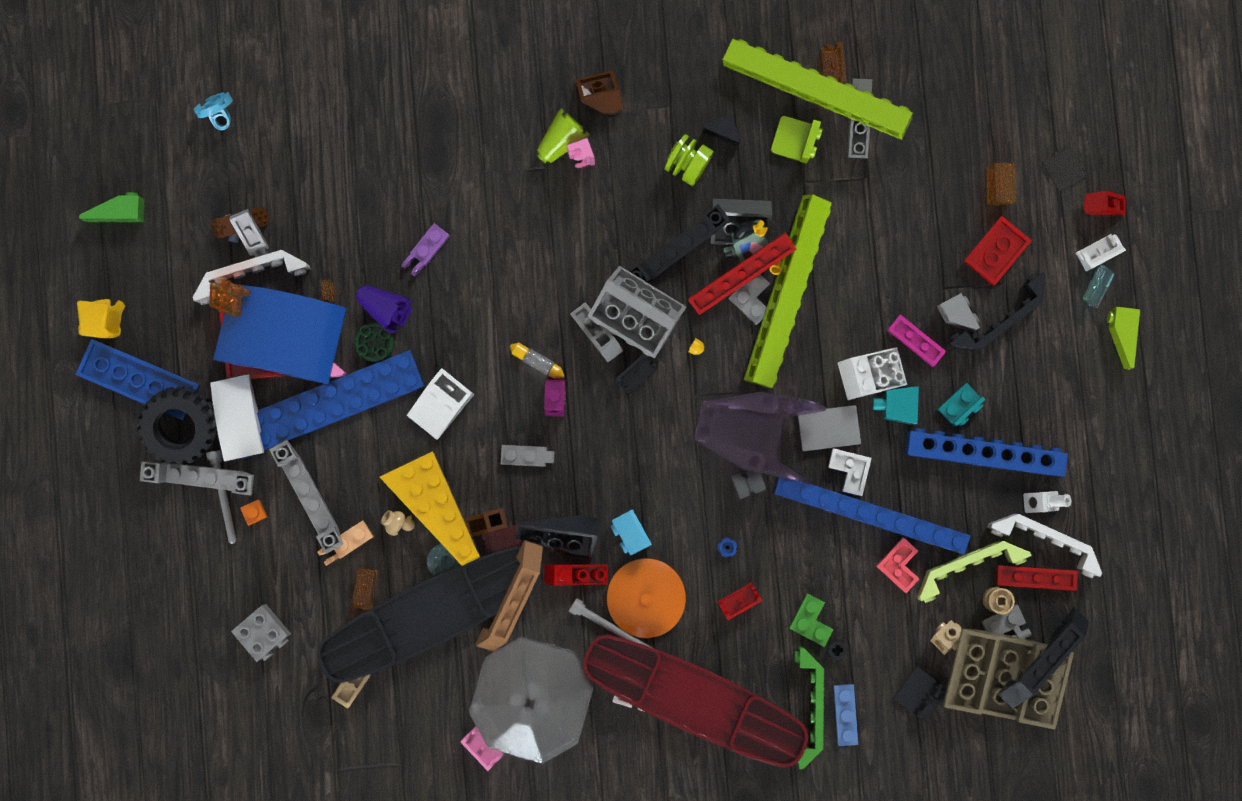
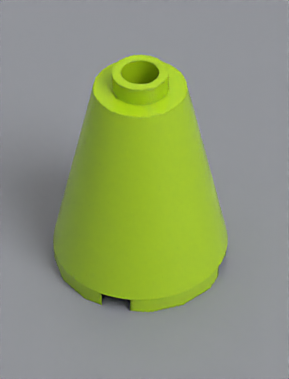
M563 109L557 112L537 148L539 152L537 156L544 163L547 161L552 163L568 152L567 145L586 139L589 136L587 131L584 134L582 133L583 127L568 113L562 114L564 112Z

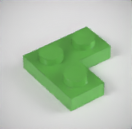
M806 593L789 629L825 647L834 630L816 620L825 602Z

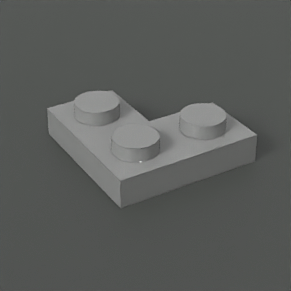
M760 274L737 289L728 299L757 325L764 318L767 308L757 297L770 283Z

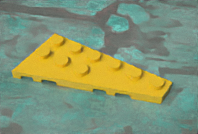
M433 451L380 476L384 483L462 566L480 557Z

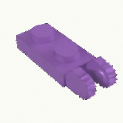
M434 223L401 266L406 269L416 258L420 262L411 272L413 276H416L431 261L450 235Z

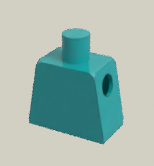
M919 387L884 391L883 399L873 398L872 409L883 410V419L916 425L918 424Z

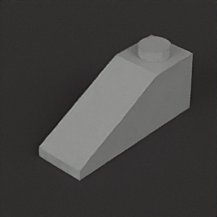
M585 302L570 313V315L600 354L609 362L620 354L623 349L608 329L595 324L587 317L591 308Z

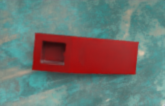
M544 564V584L606 585L608 584V565Z

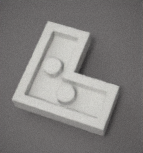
M833 448L828 468L847 472L842 492L858 496L863 495L871 458Z

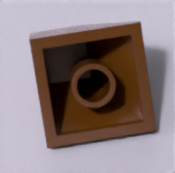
M613 70L575 79L582 103L603 114L616 113L619 110H623L620 91Z

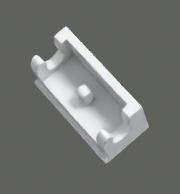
M1110 234L1076 252L1085 271H1088L1126 251V249L1122 246L1116 234Z

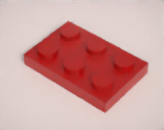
M1001 216L963 262L994 286L1032 240Z

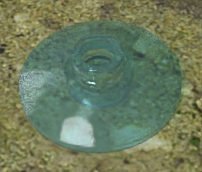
M442 544L432 548L427 556V567L434 576L461 566Z

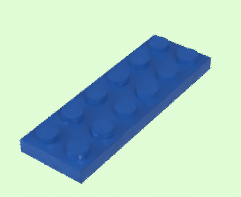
M91 339L75 374L143 404H146L159 391H164L169 387L175 389L178 386H184L185 390L189 388L195 389L197 394L201 386L94 339ZM168 409L164 412L183 421L186 420L188 415L179 409Z

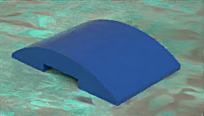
M232 284L213 360L329 385L347 308L287 292Z

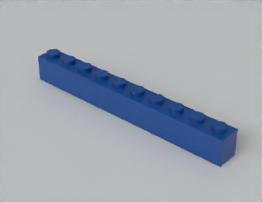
M778 475L772 493L965 555L970 535L784 475Z

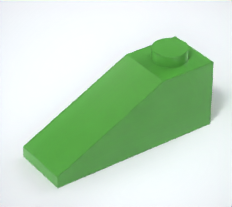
M128 192L126 195H119L80 214L79 219L85 222H144V199L138 196V193Z

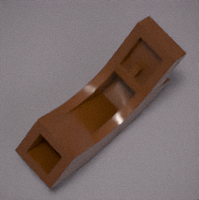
M503 508L464 519L471 537L508 527Z

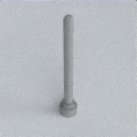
M222 450L206 453L207 461H210L213 468L221 469ZM218 489L228 541L234 544L236 542V535L226 490Z
M578 598L575 599L568 611L574 615L585 616L620 638L649 646L585 608L586 605Z

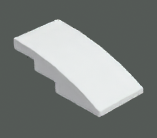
M250 374L211 382L213 408L224 461L264 453L260 436L261 428L257 415L258 408Z

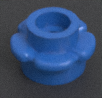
M724 538L718 544V551L721 552L720 554L723 557L734 556L737 552V544L734 540H730V538Z

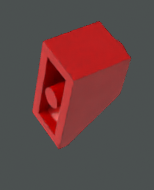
M1109 191L1085 194L1083 207L1086 214L1094 216L1126 215L1124 195Z

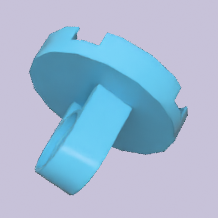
M229 92L213 95L205 99L206 103L202 107L198 104L194 108L198 118L209 117L213 126L218 130H226L231 123V116L226 109L232 103ZM218 116L225 117L227 124H219L216 118Z

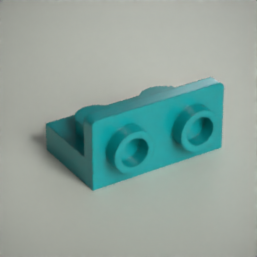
M965 383L937 410L952 427L957 425L961 427L969 420L967 416L971 412L976 413L983 407L982 402L985 399L980 397L968 383Z

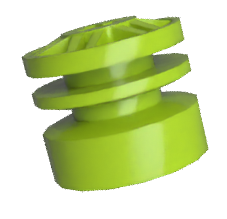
M685 134L671 150L664 170L669 172L675 165L676 168L673 175L676 176L681 170L685 171L682 181L693 187L708 165L714 151L705 145H702L697 151L694 150L697 140L693 139L688 146L687 143L690 136Z

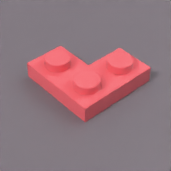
M902 537L876 567L904 593H907L919 578L905 565L918 550Z

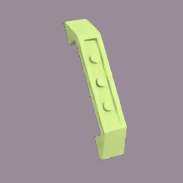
M997 541L927 570L917 593V599L920 601L924 600L925 603L936 599L935 595L940 594L934 578L937 580L948 577L947 573L963 571L966 569L965 566L971 563L973 565L984 562L983 558L991 556V558L1003 554L1002 550L1008 563H1015L1016 565L1026 562V558L1030 557L1031 553L1005 541Z

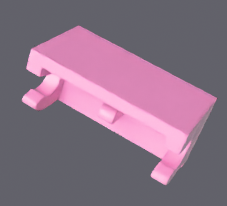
M587 138L567 145L569 158L576 161L582 160L581 163L575 165L576 168H582L590 164L591 166L595 165L594 155Z
M478 725L461 740L466 749L487 771L504 755Z

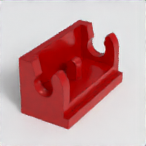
M749 583L720 599L717 603L726 619L730 620L762 602V599L754 585Z

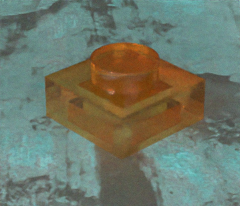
M321 280L322 300L324 302H333V297H336V286L330 280Z

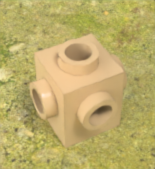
M952 620L947 624L943 622L935 629L937 633L930 641L944 655L951 649L955 651L962 627Z

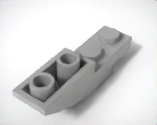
M853 78L852 85L856 90L872 93L873 79ZM848 118V157L868 158L870 127Z

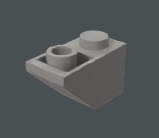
M962 293L937 306L946 324L972 332L980 328L978 325L980 321L975 313L972 314L969 308L970 302L966 296L963 297Z

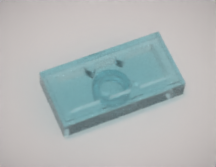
M1099 265L1082 299L1091 307L1098 308L1114 277V273L1106 266Z

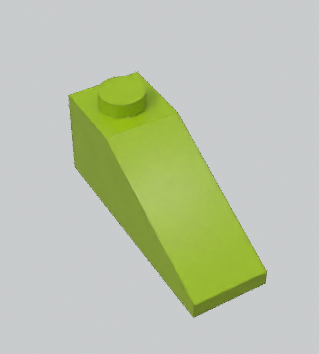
M1115 307L1108 312L1107 323H1109V330L1124 369H1132L1135 366L1140 309Z

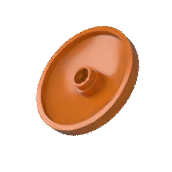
M643 558L625 564L614 574L607 591L608 610L614 622L626 633L640 638L657 637L671 630L680 620L686 603L684 585L678 574L669 565L656 559Z

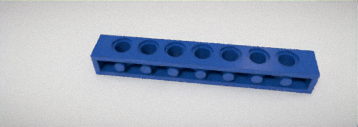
M913 428V431L907 432L904 454L907 456L1065 477L1068 453H1062V449L1050 448L1047 451L1042 450V446L1030 445V448L1023 447V443L1011 442V445H1005L1002 440L991 439V442H984V438L974 436L970 440L964 439V435L952 434V437L944 436L945 432L933 431V434L925 433V429ZM926 438L932 443L929 450L923 446V441ZM945 441L951 445L949 452L943 450V443ZM965 444L969 445L971 449L968 455H965L962 451V447ZM984 447L990 450V455L987 458L982 455ZM1003 450L1009 452V458L1006 461L1001 456ZM1024 452L1029 456L1027 463L1021 460V455ZM1043 455L1048 458L1046 466L1041 464V457Z

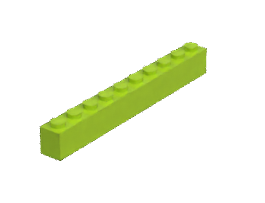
M732 39L723 57V64L727 68L898 139H903L912 120L913 113L905 106H895L888 99H878L868 91L861 92L856 90L851 84L845 83L844 85L832 76L825 77L820 75L815 69L810 68L808 70L795 61L788 62L778 54L771 55L766 53L765 49L749 46L744 40L739 39L737 41Z
M813 194L802 196L789 237L797 250L782 259L780 265L782 271L776 277L744 377L745 381L761 387L773 389V385L777 381V373L783 362V354L789 343V335L795 325V317L801 306V298L807 287L809 273L813 268L812 263L819 250L820 238L824 234V226L830 215L832 203Z

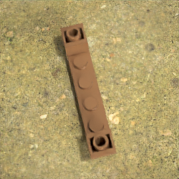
M524 540L516 557L520 563L490 629L483 627L475 644L477 647L494 652L507 643L540 574L542 546Z

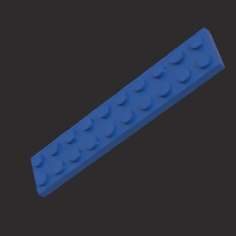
M410 350L333 380L329 382V385L323 384L258 410L257 415L261 428L260 436L264 451L286 440H293L425 387L412 352Z

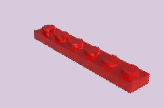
M785 232L688 298V301L696 312L701 315L797 250V248Z

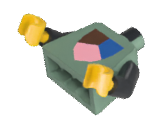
M762 220L743 222L731 235L733 245L724 248L726 258L730 259L738 256L740 262H742L767 245L768 241L765 234L768 228L763 227L764 222ZM781 261L769 268L772 274H780L782 268L779 267Z

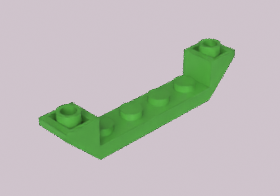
M798 646V651H795L794 655L795 663H798L799 668H814V671L810 672V683H814L813 691H810V703H813V711H810V724H813V731H810V744H813V746L806 747L803 756L797 763L799 769H804L823 750L824 668L802 646Z

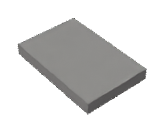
M856 405L797 412L802 451L861 444Z

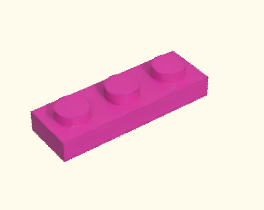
M899 315L887 329L888 332L932 367L937 364L946 352L902 315Z

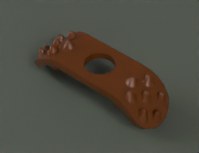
M263 207L249 210L258 228L267 225L269 216ZM235 214L212 220V231L217 238L237 234L229 220L230 216Z

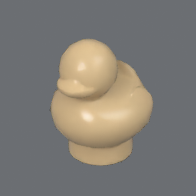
M388 510L381 519V524L385 526L386 532L393 536L398 535V531L401 528L405 531H411L415 527L412 516L410 515L405 518L401 511L392 512Z

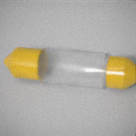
M519 342L510 345L512 355L518 357L527 365L553 379L564 378L562 368L556 365L555 362Z

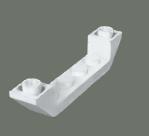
M279 250L207 272L197 288L193 300L201 303V305L213 302L212 299L218 298L214 283H225L231 277L235 279L246 276L245 273L251 271L253 273L261 272L264 270V267L270 265L277 267L283 265V261H285L288 272L295 276L304 275L311 268L304 261L283 250Z
M1012 514L987 525V528L992 529L991 533L999 537L1003 535L1009 536L1015 523V527L1027 531V529L1034 531L1033 535L1041 539L1048 537L1052 539V544L1062 548L1065 545L1070 547V552L1080 556L1082 554L1077 566L1078 569L1083 570L1081 574L1093 578V576L1101 577L1102 575L1091 546L1020 514Z

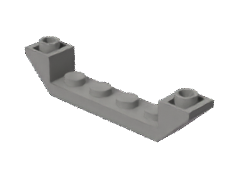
M288 440L269 449L278 467L283 468L317 531L318 536L316 537L325 554L343 545L340 531L302 459Z
M141 462L140 481L151 483L167 482L252 495L254 475L243 471L188 464L177 465L173 463L169 465L165 464V462Z

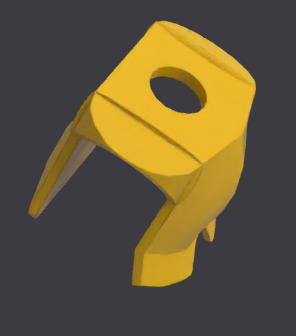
M109 299L93 302L78 301L79 334L81 336L115 338L120 336V322L125 307L124 303L118 300L114 306H110L111 300Z

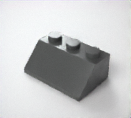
M713 199L712 208L719 204L730 221L711 237V244L733 245L732 233L743 222H754L756 220H762L764 222L763 227L768 228L765 236L769 243L772 222L771 201Z

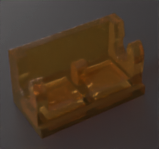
M837 42L834 46L826 44L821 48L823 76H832L839 83L844 84L846 82L843 42Z
M994 163L988 166L987 205L1016 203L1015 164Z
M357 568L352 608L372 609L378 570Z

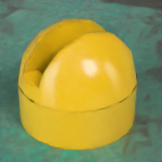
M695 338L688 352L693 355H700L704 351V344Z

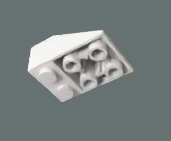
M897 347L837 362L847 400L907 385Z
M441 368L407 416L438 440L474 394Z

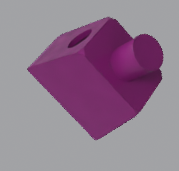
M546 379L545 416L565 417L566 380Z

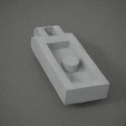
M246 209L230 216L229 220L249 255H254L256 258L268 254L266 249H269V246L249 210Z
M502 445L501 465L546 467V463H554L555 452L547 451V447Z

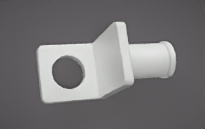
M1058 491L1023 494L1025 513L1059 511V507H1069L1071 505L1070 495H1058ZM1031 497L1037 500L1035 508H1032L1029 504Z

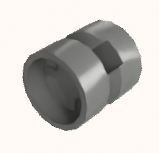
M758 467L748 469L746 474L740 472L731 475L739 499L750 496L751 492L756 494L766 490Z

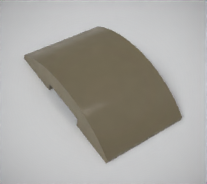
M962 628L943 707L980 715L983 713L1013 719L1020 723L1055 729L1074 652H1071L1032 697L1014 708H1010L997 693L1009 680H1017L1046 648L1047 644L994 632Z

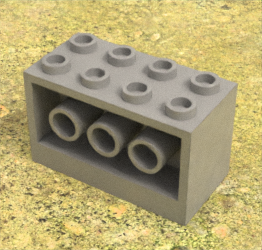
M619 266L607 280L587 317L595 324L608 329L611 334L621 337L629 345L639 348L645 355L655 358L675 328L686 306Z

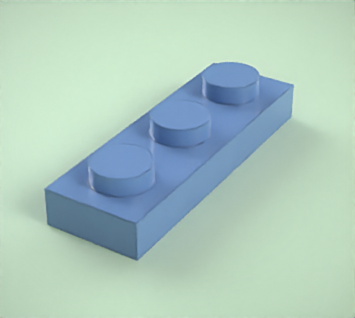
M833 685L837 745H858L854 685Z

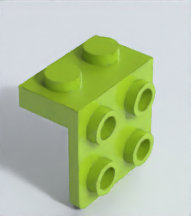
M782 116L771 152L807 164L809 159L815 156L817 147L814 146L816 139H820L823 130L819 128L821 122L813 120L812 124Z

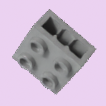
M267 604L261 605L231 631L256 662L262 659L266 661L274 654L272 650L277 646L279 648L284 646L289 641L287 637L291 635Z

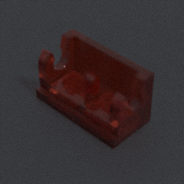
M518 525L482 534L486 551L490 553L523 544L524 541L516 539Z

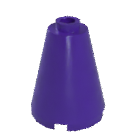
M368 285L359 288L356 293L357 302L391 334L398 331L395 329L398 325L402 327L411 313L412 307L409 306V303H412V301L407 297Z

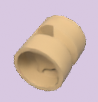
M991 587L983 594V604L991 612L1007 614L1014 607V596L1007 589Z

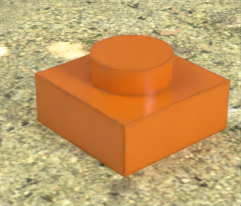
M260 500L240 508L248 526L267 518Z

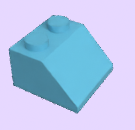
M632 509L612 520L613 525L610 527L615 536L620 535L623 541L620 545L625 554L629 552L630 555H633L652 545Z

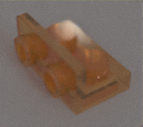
M218 280L217 283L210 284L209 306L233 317H239L242 310V297L251 295V291L243 288L242 285L230 283V280Z

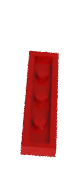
M997 565L996 585L1077 591L1078 571Z

